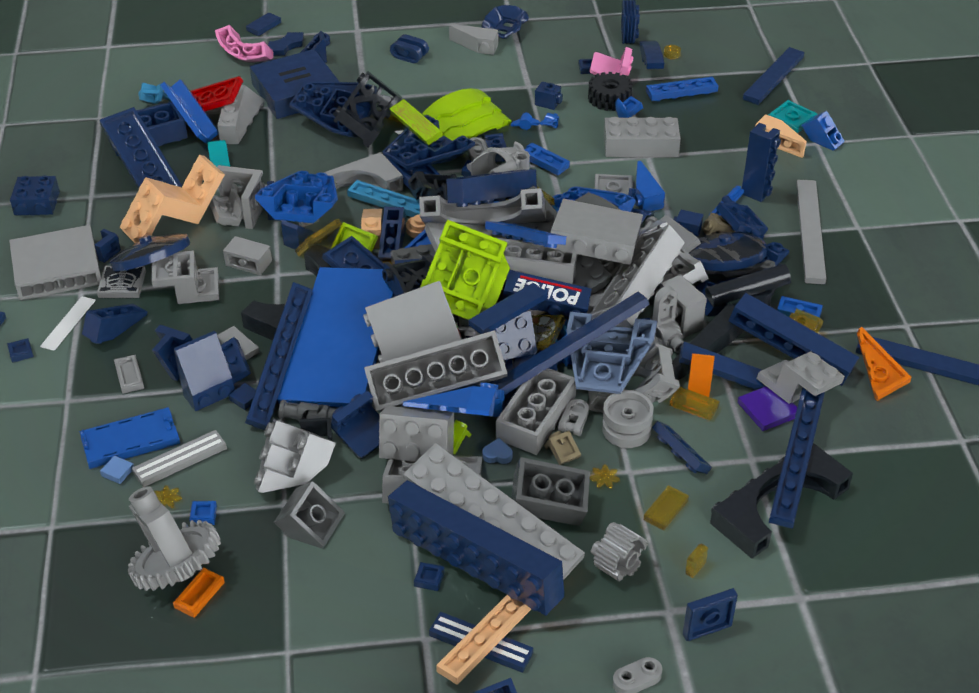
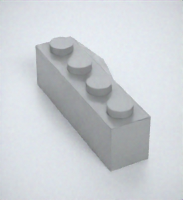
M241 85L234 103L222 106L218 122L219 139L225 140L226 144H239L247 131V126L252 124L254 115L259 113L260 106H263L265 103L263 98L246 85Z

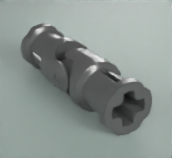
M282 400L279 407V418L283 420L285 418L297 419L300 422L302 419L331 417L332 423V414L336 409L328 405L305 402L296 404Z

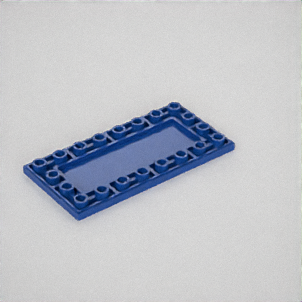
M319 268L277 398L279 404L282 400H286L288 403L296 404L305 402L328 405L330 407H345L355 395H362L367 390L369 391L364 367L376 364L380 348L379 346L375 348L371 339V335L374 332L372 326L367 327L363 316L367 314L365 307L395 297L391 288L383 280V269Z

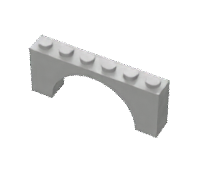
M381 152L323 172L328 176H333L336 189L351 186L356 180L396 193L403 191V175ZM297 222L302 227L313 224Z
M541 188L521 190L518 196L506 201L480 205L468 204L467 207H456V203H448L447 200L440 196L419 197L420 218L425 225L426 222L446 223L447 219L458 224L485 225L486 221L510 224L546 221L545 199Z

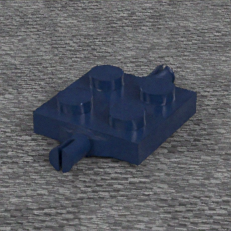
M728 195L723 196L722 202H719L716 209L721 214V217L732 226V230L738 233H750L763 239L768 227L747 205L737 204Z

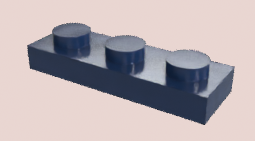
M659 421L654 424L652 428L658 433L657 438L664 444H669L672 447L671 452L687 462L685 464L687 468L694 473L699 471L708 474L712 466L667 424Z

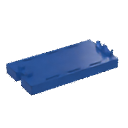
M169 407L79 431L89 469L106 465L113 456L127 459L180 444Z

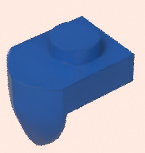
M632 96L624 102H621L618 98L615 104L618 118L632 117L643 109L642 102Z

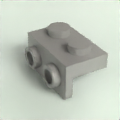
M231 189L229 197L213 196L209 205L216 222L224 226H239L244 216L241 199L236 189Z

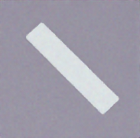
M82 296L40 347L53 351L56 350L96 300Z

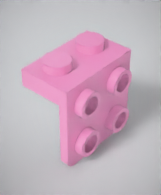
M626 47L621 60L595 52L592 58L590 73L601 75L602 72L606 74L608 72H612V74L617 72L620 75L629 76L634 58L631 56L632 49Z

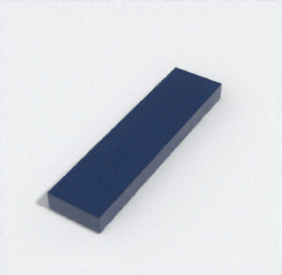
M532 283L469 319V326L480 334L491 332L548 299V292Z
M683 342L679 362L691 366L692 353L715 356L712 374L755 390L763 388V383L756 379L758 373L762 371L761 369Z

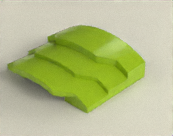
M462 89L449 93L435 101L422 113L423 116L429 115L438 120L443 136L452 141L462 135L469 139L474 138L486 131L495 128L500 129L512 123V120L505 116L501 109L491 102V98L479 89Z
M447 219L439 239L440 244L426 279H423L420 287L440 281L451 313L469 320L497 303L510 270L504 256L508 242Z

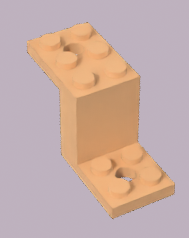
M199 155L182 188L145 177L125 218L122 220L121 230L134 243L140 242L139 238L152 235L162 215L199 224L225 174L205 156Z

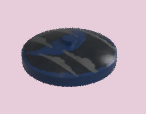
M725 232L700 237L701 244L689 252L692 257L701 261L705 270L731 271L747 268L761 262L766 257L767 248L766 242L758 236L747 233Z
M184 233L164 234L155 237L146 235L139 238L140 242L118 253L110 260L113 271H124L141 267L183 250L190 245L188 235Z

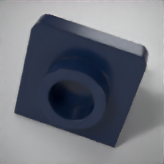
M102 229L100 231L102 240L95 244L98 260L105 263L121 251L117 234Z

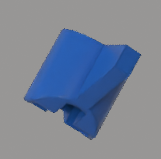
M526 112L523 113L520 119L513 121L511 127L520 126L521 129L528 130L531 128V125H539L540 121L532 118Z
M547 113L544 120L540 122V125L557 128L558 114Z

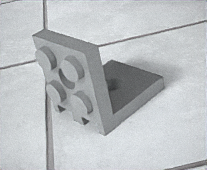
M218 165L217 168L225 174L219 185L220 196L229 197L231 189H236L242 203L245 228L253 229L263 210V207L255 199L256 193L265 187V184L261 183L263 170ZM234 183H238V184H240L242 187H237V185L234 184Z

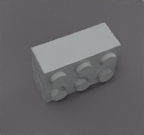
M387 406L380 413L379 458L416 462L435 443L453 455L454 412Z

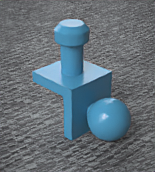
M142 83L138 94L140 101L158 104L162 99H166L172 102L167 94L163 92V88L160 86L162 83L157 86Z

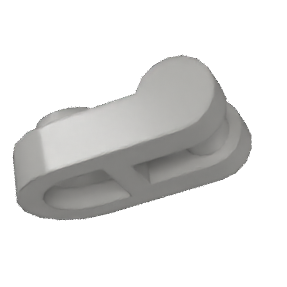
M581 399L571 400L560 419L558 431L573 432V435L581 436L589 414L588 403Z

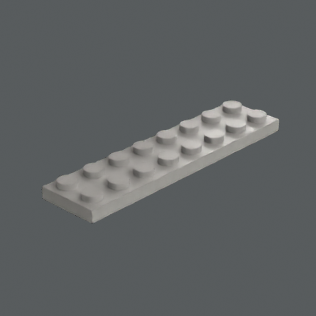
M436 443L403 474L404 480H408L561 560L563 580L585 556V552Z

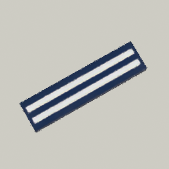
M440 612L429 630V636L456 646L476 625ZM504 637L484 658L523 673L533 655V647Z

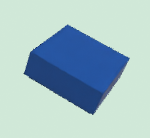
M192 501L189 520H193L196 524L198 520H201L202 522L207 521L215 525L216 501Z

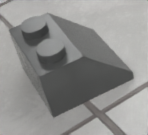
M310 481L294 490L274 523L291 539L323 548L345 512L313 481Z

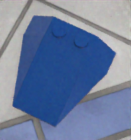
M480 382V387L471 386L403 401V406L499 417L505 409L504 390L498 389V385Z

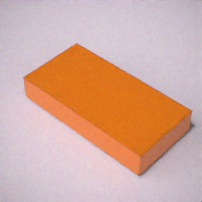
M203 567L173 602L174 608L195 618L225 583L224 577Z

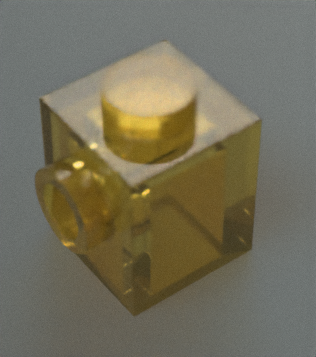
M796 309L795 313H791L789 316L816 333H819L823 324L821 318Z

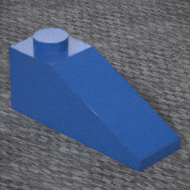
M637 161L635 205L640 210L646 211L664 208V190L642 161Z

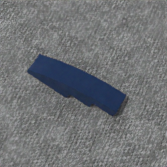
M639 41L642 62H644L646 68L664 69V59L659 43L657 41Z

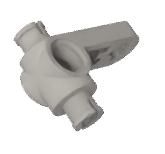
M665 286L655 295L653 316L650 320L657 321L655 337H658V343L671 348L676 353H680L684 341L680 327L675 321L677 292L671 286Z

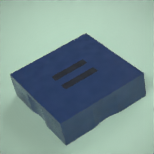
M315 49L250 66L252 85L259 95L265 99L268 108L276 119L299 113L292 109L289 104L305 81L339 82Z

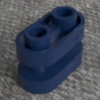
M403 34L390 46V52L395 58L410 63H417L429 51V45L425 40Z

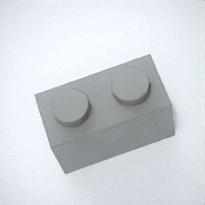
M236 236L223 250L225 266L260 276L272 262L269 245Z

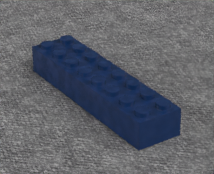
M408 480L388 496L392 529L398 536L410 540L416 546L430 551L434 556L448 561L452 566L468 572L472 577L486 582L490 587L506 593L510 598L524 603L530 609L538 611L545 616L564 598L563 565L561 560Z

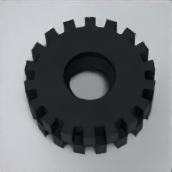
M602 72L601 75L596 74L595 77H591V80H589V102L594 107L598 106L597 108L600 110L604 108L605 111H608V109L616 111L615 104L618 98L621 102H624L632 96L633 83L629 77L626 78V75H620L617 72L615 74H612V72H608V74Z

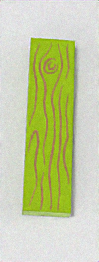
M403 99L389 108L392 115L427 145L432 144L443 136L440 129L406 100Z

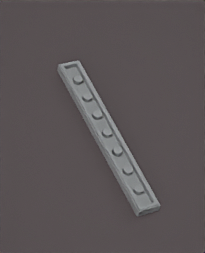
M797 180L796 189L805 283L825 284L826 271L816 181Z

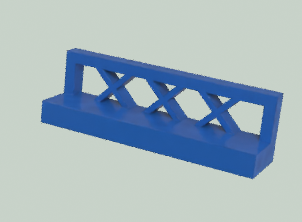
M181 79L171 87L165 82L160 85L200 140L207 144L219 134L216 126Z

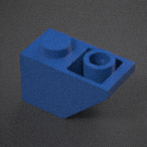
M827 111L811 117L802 124L810 141L832 151L845 142Z

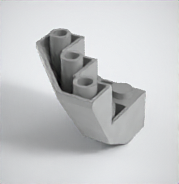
M273 419L272 423L269 422L265 429L264 435L267 437L259 456L261 464L254 480L255 489L258 492L265 493L308 483L328 465L336 443L317 434Z

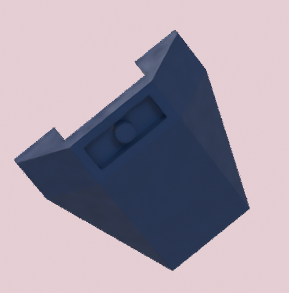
M305 81L289 104L290 107L333 133L358 137L357 134L341 122L337 121L335 123L333 121L335 118L333 113L338 106H343L358 85V82ZM365 84V88L370 90L372 85ZM374 86L373 94H376L377 86ZM359 91L357 92V94L355 95V97L361 96V95L359 94ZM372 102L356 104L360 120L371 116L370 108Z
M429 115L424 116L440 129L438 120ZM406 128L382 152L383 155L402 167L410 169L452 161L473 148L475 142L464 135L453 141L442 136L432 144L427 145L410 129Z

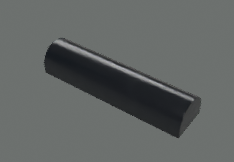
M781 264L706 287L705 295L713 307L741 299L745 293L754 295L790 284L791 276L786 264Z

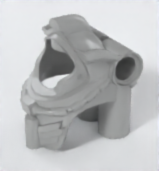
M515 141L513 147L487 148L471 163L467 164V169L472 175L530 169V154L524 150L520 143ZM499 154L502 156L506 163L497 165L495 163V155Z

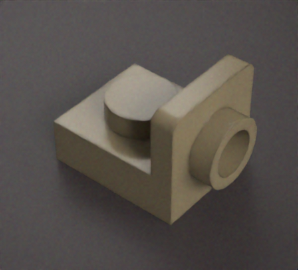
M712 212L702 226L705 235L715 234L716 231L718 233L735 232L726 220Z
M557 431L548 437L549 440L544 445L546 450L551 448L559 465H563L581 456L570 431L564 433Z

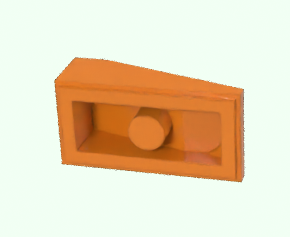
M692 353L688 396L709 398L715 356Z

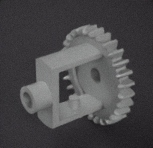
M150 486L138 489L129 497L131 503L129 508L150 546L146 548L144 545H141L142 553L136 551L135 557H132L130 559L131 562L128 564L130 578L139 589L144 588L147 591L151 588L152 591H155L159 586L161 589H164L168 583L173 586L175 582H182L193 576L196 570H201L202 564L210 562L208 558L215 557L214 552L219 550L218 545L221 542L212 524L207 521L202 522L201 520H198L196 524V522L191 520L190 527L183 522L182 529L179 530L170 511L159 501Z

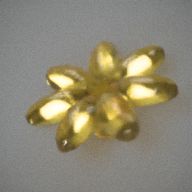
M606 464L603 465L601 470L593 468L595 475L590 476V480L597 481V487H601L605 483L608 488H612V482L620 481L619 477L614 476L617 473V469L609 470Z
M166 485L163 490L154 491L159 501L164 506L167 504L170 508H174L173 501H180L182 499L181 496L176 495L179 492V488L170 491Z

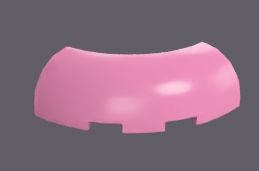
M231 25L215 30L218 42L233 57L245 62H262L273 59V51L264 41L253 44L242 43L240 35Z

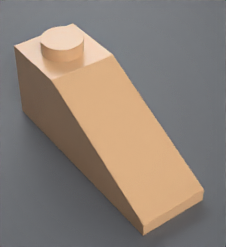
M765 114L755 124V126L758 123L765 124V131L770 132L773 128L780 130L779 139H781L778 149L801 158L804 157L807 141L782 120Z
M363 209L361 229L378 236L373 249L380 246L383 209Z

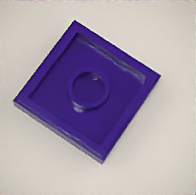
M767 386L738 397L737 402L762 431L795 419L797 406L793 402L787 403Z

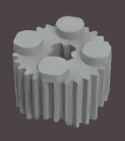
M615 522L610 523L601 542L596 541L592 546L591 554L594 555V565L617 581L623 580V577L626 575L633 576L637 568L640 567L641 561L639 556L643 549L646 550L648 544L646 539L627 527Z

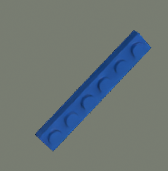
M486 221L485 229L492 230L494 235L523 240V242L535 245H544V247L557 248V244L566 245L567 236L505 222Z

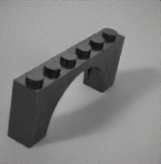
M317 243L304 254L306 270L317 277L320 267L332 268L322 259L323 254L330 249ZM254 300L241 312L243 328L273 341L285 304H266Z
M813 443L803 487L819 491L834 500L850 488L853 473ZM785 457L781 458L772 468L765 469L757 478L749 480L741 489L733 491L722 502H717L711 509L710 524L751 559L769 547L772 531L760 518L757 504L765 495L777 490Z

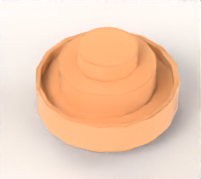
M420 214L411 217L406 222V232L413 238H416L425 228Z

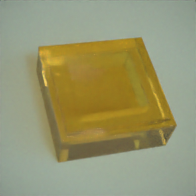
M702 543L699 544L687 558L686 575L694 578L704 566L708 553L707 546Z

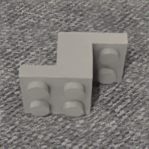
M194 251L177 252L152 263L153 287L174 285L178 304L219 300L218 267L197 269Z
M808 352L791 361L784 360L760 371L756 379L790 404L800 399L802 387L814 396H817L841 384L845 376L838 372L835 367L823 361L819 355Z

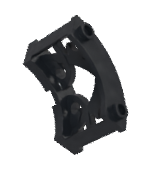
M367 71L366 74L362 72L356 80L358 85L343 106H338L335 110L333 121L335 123L337 121L341 122L364 140L363 144L369 148L384 126L383 119L390 117L391 112L389 108L402 100V96ZM369 79L379 85L376 94H373V84L370 90L365 88V84ZM382 89H384L393 97L381 95ZM359 91V94H360L361 96L355 97V95H356L357 92ZM372 102L370 109L375 119L365 117L360 120L356 104Z
M416 171L408 180V184L416 200H419V197L440 196L448 201L447 179L457 178L456 174H424L423 172Z
M426 254L422 255L421 260L393 265L385 262L382 271L383 280L391 288L395 297L412 291L416 281L421 285L423 279H426L434 257ZM453 315L454 321L459 327V317Z

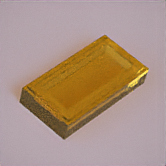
M679 387L672 396L669 406L711 420L719 407L720 401Z
M668 485L644 514L643 520L664 531L688 502L689 495Z

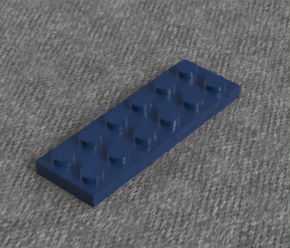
M134 107L99 120L101 127L138 189L145 177L182 188L181 183Z

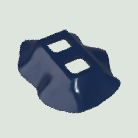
M498 6L485 16L481 28L507 32L506 34L498 32L499 38L507 39L510 35L521 29V25L528 21L529 15L525 10L517 6ZM510 23L514 25L512 27L504 26L503 24Z

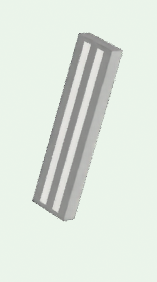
M214 430L133 467L132 471L141 486L146 487L226 450L227 446L219 433Z

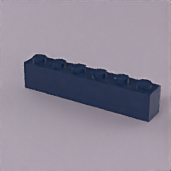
M519 169L447 179L448 203H456V207H467L468 203L469 205H480L481 201L482 203H493L494 201H506V199L515 198L521 193V190L529 189L532 186L537 188L536 169Z
M747 293L736 304L729 319V322L794 359L808 352L819 355L823 361L835 367L838 372L845 376L843 382L839 384L841 386L859 359V356Z

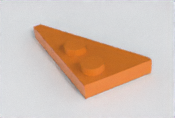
M863 327L859 328L857 332L859 345L874 398L878 401L910 383L912 377Z

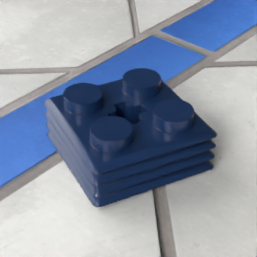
M622 0V43L634 44L635 38H639V5H636L635 0Z

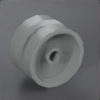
M623 390L621 394L613 393L608 396L604 402L602 432L605 438L613 445L622 448L638 447L647 442L651 436L653 404L650 399L642 393L631 390Z

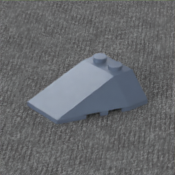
M570 312L566 329L567 335L593 320L592 314ZM635 318L633 328L615 326L571 353L576 389L621 394L654 342L657 321Z

